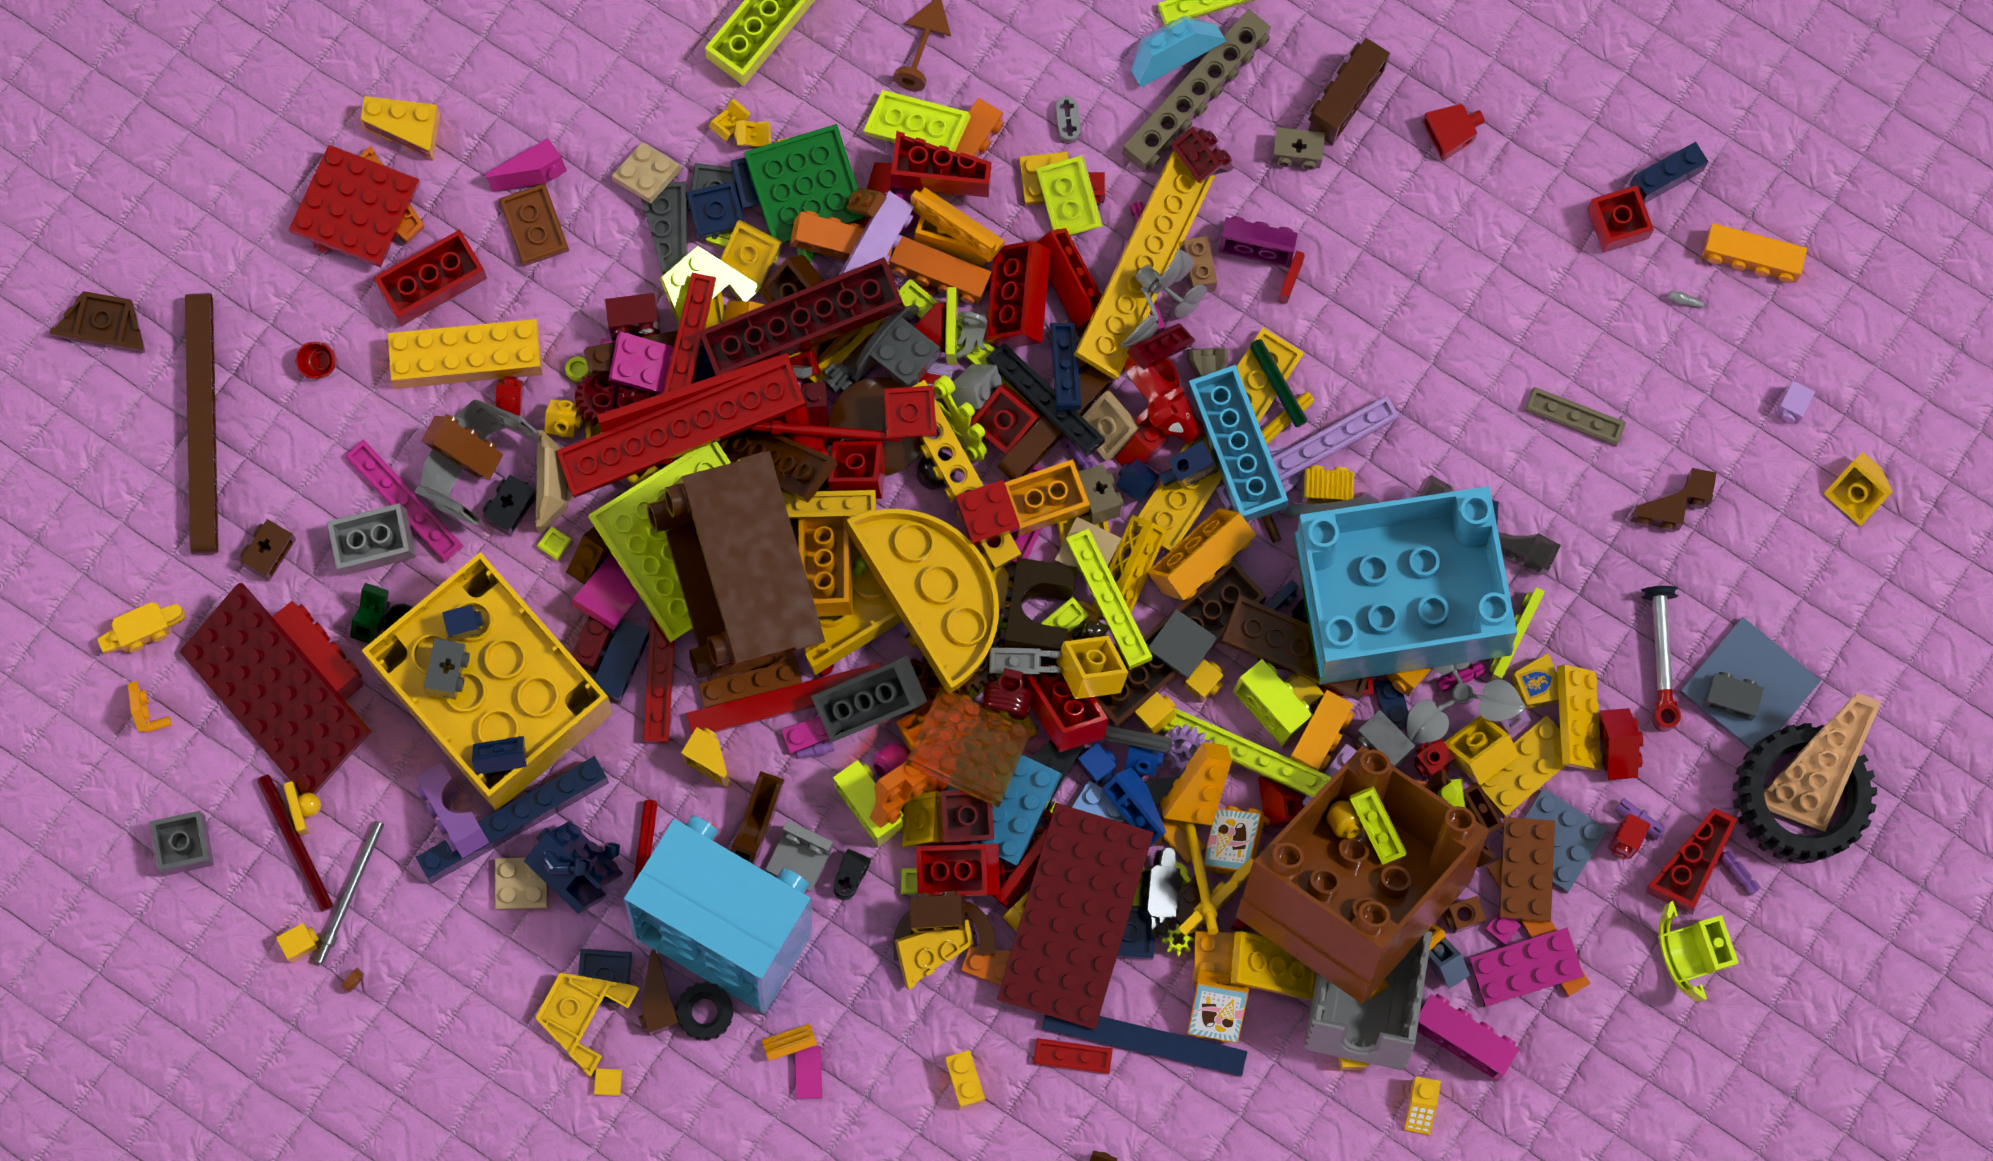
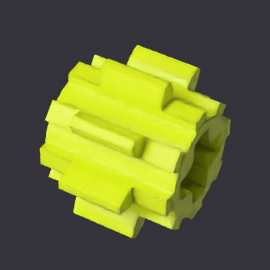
M1176 924L1174 931L1168 929V937L1162 939L1163 944L1169 945L1167 953L1175 951L1177 957H1180L1183 950L1189 953L1191 949L1188 944L1194 942V938L1184 935L1178 929L1180 927L1179 924ZM1173 936H1175L1176 938H1179L1180 936H1182V937H1183V941H1182L1183 945H1181L1180 943H1178L1177 945H1174V944H1173V941H1174Z

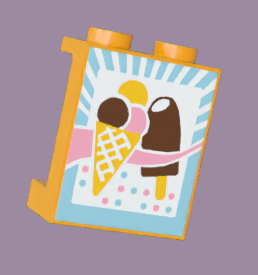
M1226 806L1225 809L1218 808L1213 826H1211L1203 861L1204 867L1214 874L1232 876L1250 857L1255 860L1263 825H1269L1270 819L1263 815V811L1249 808L1248 811H1241V809L1234 806Z
M1199 969L1187 1034L1198 1038L1217 1039L1226 1043H1238L1249 987L1230 983L1231 975Z

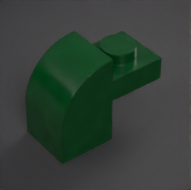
M368 583L364 584L361 590L360 606L352 619L350 638L370 644L379 636L383 628L384 613L390 607L388 590Z

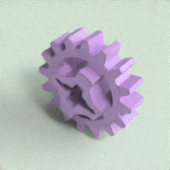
M1187 724L1182 728L1176 725L1174 729L1171 728L1165 735V737L1171 739L1172 746L1164 759L1165 761L1171 760V767H1179V773L1182 774L1186 770L1187 763L1202 742L1212 743V741L1204 739L1205 732L1197 733V727L1190 730Z

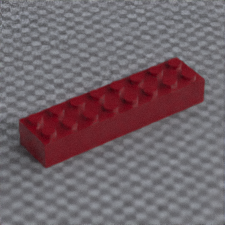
M885 257L699 331L717 376L784 353H788L791 356L906 308Z

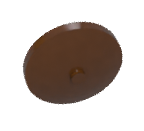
M882 377L868 378L852 384L835 401L830 413L828 427L886 431L883 389L902 388L903 386L895 380ZM830 437V441H831V444H832V445H833V442H836V441H878V440H865V439ZM919 437L903 438L901 442L882 441L886 454L885 476L903 471L919 457L922 452L920 446L923 445Z

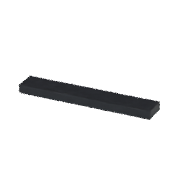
M1005 343L986 357V362L989 365H997L999 374L1086 458L1105 443V438L1076 410H1056L1054 389Z

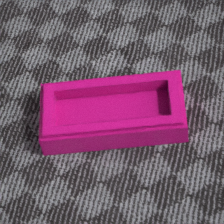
M813 1046L795 1052L796 1099H822L821 1046Z

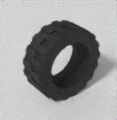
M695 983L694 986L686 988V991L680 995V999L677 1001L676 1016L682 1030L696 1040L701 1041L703 1039L709 1041L712 1038L716 1039L722 1033L724 1034L732 1023L733 1006L731 999L723 988L721 989L714 983ZM709 999L716 1004L717 1016L711 1023L701 1024L693 1018L692 1008L697 1001Z

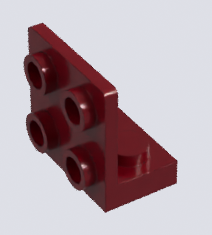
M1192 126L1170 144L1198 183L1204 182L1220 168L1228 171L1234 168L1230 163L1232 161L1231 156L1224 149L1220 150L1216 144L1218 139L1210 130L1206 131L1204 128L1200 129Z

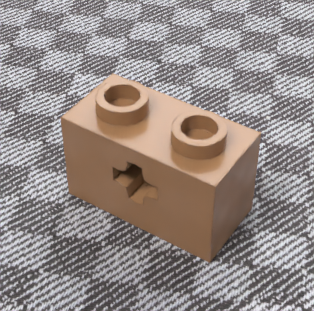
M1208 236L1184 240L1182 250L1193 259V267L1187 274L1189 288L1192 289L1196 285L1203 284L1207 288V292H1214L1217 279Z

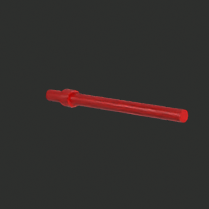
M772 420V422H765L751 428L752 431L771 432V435L790 433L901 442V439H887L886 431L782 423V420Z

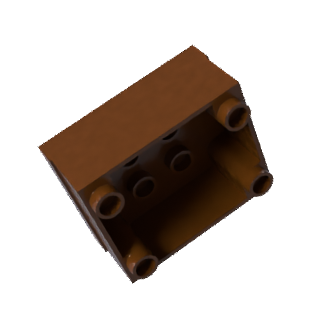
M770 451L743 457L734 463L681 476L672 486L665 487L664 493L656 502L647 504L648 517L655 533L665 531L698 647L689 650L691 666L697 679L707 676V680L712 681L763 666L768 668L796 660L825 642Z

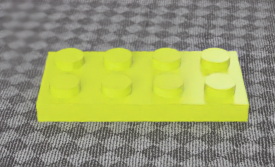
M882 90L863 131L866 136L895 143L896 131L905 133V136L914 139L918 137L926 140V143L938 147L942 145L955 152L971 116L967 111Z

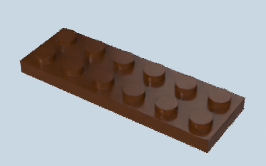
M751 428L724 438L719 443L731 463L737 462L743 457L770 451L781 491L807 503L838 464L834 458L782 435H771V432L752 431Z
M1239 595L1236 598L1220 642L1318 683L1308 624ZM1369 677L1320 685L1353 699L1360 700Z

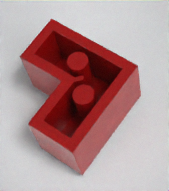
M1630 708L1600 710V736L1604 744L1603 767L1607 779L1638 778V768H1641L1643 764L1642 754L1639 752V747L1643 746L1642 731L1638 732L1637 718H1633Z

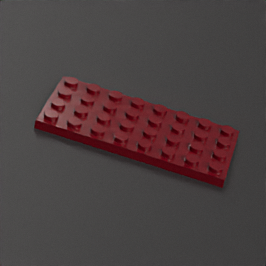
M243 583L237 584L179 651L288 779L295 783L296 788L301 794H317L372 732Z
M1055 803L996 1000L1096 1029L1154 832Z

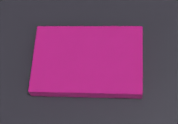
M610 555L572 599L571 605L614 630L637 603L640 596L615 557Z

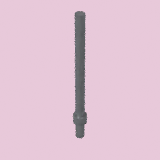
M375 821L327 932H323L319 941L321 945L314 959L315 963L324 964L330 948L334 947L338 939L336 934L384 827V824Z

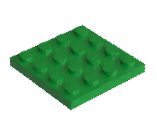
M837 124L743 153L769 234L783 243L790 242L794 220L800 212L812 211L817 213L818 217L826 219L828 217L838 218L841 220V223L845 224L867 217L853 214L846 209L851 194L858 190Z

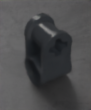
M849 848L847 849L834 880V894L841 900H849L855 895L872 858ZM845 882H848L849 888H846L845 891H842L841 885H844Z

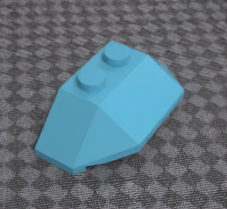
M1182 16L1141 38L1131 72L1139 86L1143 87L1226 42V39L1216 24Z

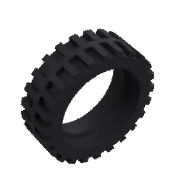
M1803 723L1800 726L1793 724L1773 732L1758 741L1754 748L1743 757L1744 763L1737 768L1735 773L1739 775L1737 782L1733 783V791H1737L1738 798L1733 800L1734 808L1740 807L1742 814L1737 819L1740 825L1746 823L1750 831L1746 835L1749 839L1756 838L1761 842L1758 848L1762 851L1768 849L1773 851L1772 857L1777 859L1786 857L1789 858L1791 863H1798L1800 861L1813 863L1838 854L1862 837L1860 833L1868 828L1871 820L1868 819L1869 814L1875 812L1876 804L1871 802L1872 797L1877 795V787H1871L1870 779L1874 778L1875 775L1873 770L1867 771L1864 763L1869 760L1864 754L1862 756L1858 755L1844 787L1845 806L1843 813L1829 830L1811 836L1794 834L1783 828L1770 813L1764 796V780L1768 770L1783 755L1801 751L1825 725L1812 727V723Z

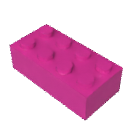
M1430 994L1420 1008L1417 1032L1495 1081L1502 1078L1520 1050L1515 1046L1516 1042L1505 1035L1502 1038L1493 1033L1494 1029L1485 1022L1481 1021L1479 1024L1472 1020V1015L1462 1008L1456 1010L1448 1005L1450 1001L1439 994H1436V996Z

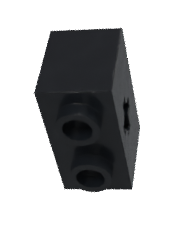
M509 475L507 480L503 479L496 489L498 493L493 501L490 499L485 504L483 517L486 523L511 537L536 499V490L514 476ZM510 501H512V507L509 505L506 506V508L504 507V502L510 503Z

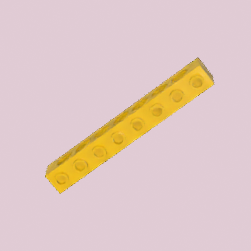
M923 380L922 382H920V383H918V384H916V385H914V386H912V387L928 386V385H927L926 381ZM934 398L936 429L940 432V436L937 439L919 437L923 443L920 448L926 459L931 457L935 465L932 467L933 472L939 481L943 479L947 486L944 491L950 502H953L956 495L980 488L983 484ZM943 449L949 450L952 458L948 461L941 460L938 456L939 451ZM954 471H959L964 475V480L959 483L953 482L950 474ZM957 510V511H956V512H957V515H958L959 519L961 520L959 511ZM1011 534L999 537L1000 545L997 548L989 547L987 542L979 544L983 551L982 556L988 566L992 567L993 571L1021 556V552Z

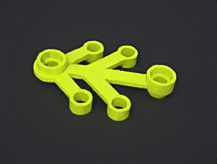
M942 375L934 382V393L939 398L944 399L950 412L940 402L937 401L958 441L965 448L964 451L968 459L981 462L987 453L986 446L982 442L985 430L978 423L970 427L971 418L975 414L974 408L968 402L957 408L951 396L955 391V385L948 376Z

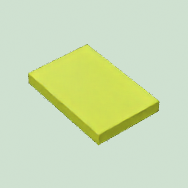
M1083 155L1036 168L1053 230L1066 228L1069 235L1103 226Z

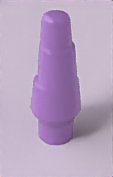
M820 742L814 744V746L797 751L796 755L798 758L824 756L828 752L835 751L833 742Z

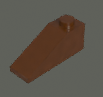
M656 950L650 951L641 1005L643 1015L638 1016L642 1030H648L650 1036L679 1027Z

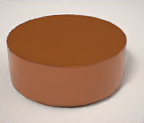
M356 968L342 983L341 988L345 992L350 993L363 979L364 973L359 968Z

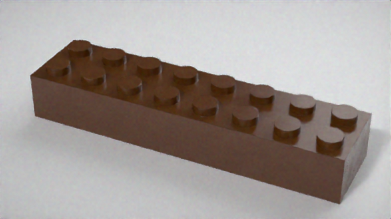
M1232 560L1227 566L1218 571L1212 580L1203 584L1193 597L1185 600L1176 609L1217 637L1216 642L1211 647L1212 649L1221 641L1236 598L1239 595L1260 604L1265 602L1267 595ZM1174 611L1143 637L1147 647L1151 645ZM1153 655L1151 661L1129 670L1123 656H1121L1128 671L1121 693L1095 696V699L1108 717L1107 723L1110 726L1121 728L1136 715L1135 711L1156 692L1159 694L1163 692L1181 674Z

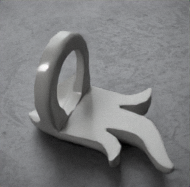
M966 311L959 312L958 320L961 321L963 327L961 336L957 340V345L961 346L965 342L966 344L961 351L957 352V359L970 354L976 343L981 350L987 349L983 345L988 322L986 316Z

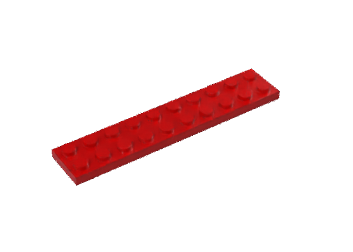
M788 358L559 449L556 452L571 494L576 498L805 407L807 404Z

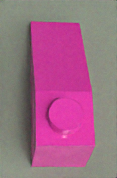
M547 138L484 175L491 190L495 192L545 184L567 172V169L560 154Z

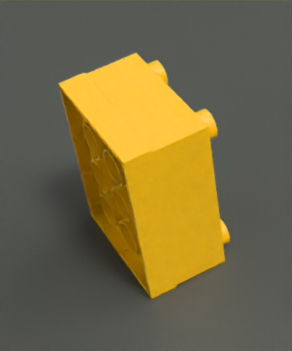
M481 552L361 650L377 676L495 811L505 806L613 714L609 698ZM472 604L476 611H481L484 626H480L482 634L454 641L465 644L467 652L470 653L468 667H463L461 677H465L462 693L457 692L456 699L425 694L424 684L434 639L451 641L447 635L442 612ZM448 665L446 669H443L444 673L448 674L452 666ZM524 736L526 767L487 774H476L472 763L473 744Z

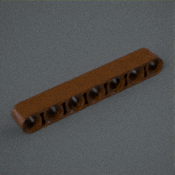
M1090 366L1079 377L1082 406L1081 410L1076 411L1083 416L1116 380ZM1043 416L1002 459L997 468L1011 480L1025 476L1064 435Z

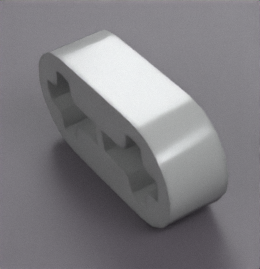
M1061 97L1056 103L1058 135L1062 142L1068 144L1075 143L1080 137L1078 105L1072 97ZM1064 104H1068L1069 108H1071L1070 117L1065 116V110L1062 109ZM1066 123L1071 124V130L1074 131L1072 136H1068L1067 132H1064L1066 131Z

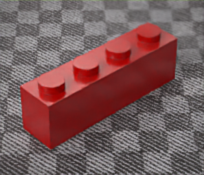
M1067 229L1050 230L1037 241V243L1051 249L1048 279L1056 290L1059 300L1070 317V321L1075 323V329L1087 328L1102 295Z

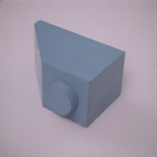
M1445 937L1429 951L1428 963L1436 976L1448 989L1470 976L1462 954Z

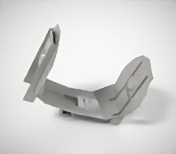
M477 399L472 400L454 416V418L459 420L458 425L463 428L473 429L478 433L477 437L481 440H484L489 434L507 428L528 440L539 441L535 436L538 431L522 417ZM432 449L423 464L421 482L414 493L433 500L434 502L431 505L433 508L475 526L477 524L483 526L484 523L478 516L459 502L450 498L449 493L462 468Z

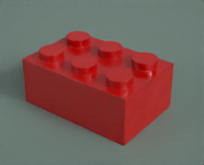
M998 844L916 846L917 894L931 893L932 896H942V892L955 891L957 895L961 894L962 896L1000 895Z

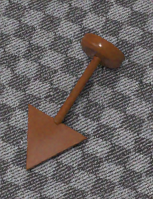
M933 0L905 23L908 26L924 29L912 66L899 67L893 75L894 82L905 89L921 91L925 88L926 77L921 71L917 70L930 31L951 36L942 0Z

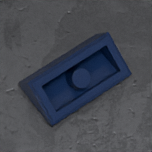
M524 736L473 744L472 763L476 774H487L526 767Z

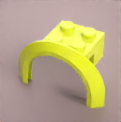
M1671 901L1663 907L1658 926L1662 956L1667 970L1679 990L1693 1001L1702 1002L1707 999L1702 984L1695 987L1688 981L1731 968L1739 964L1722 915L1670 932L1671 921L1678 916L1675 905Z

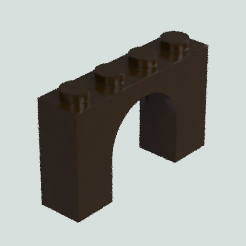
M1017 557L1016 567H1010L1008 581L1013 582L1012 587H1007L1005 599L1006 602H1010L1009 608H1004L1002 622L1007 623L1006 628H1001L999 643H1004L1003 648L1041 649V651L1061 650L1063 642L1067 641L1068 629L1034 622L1024 613L1022 605L1027 600L1035 597H1048L1066 601L1071 599L1077 567ZM1041 657V660L1056 662L1057 658Z

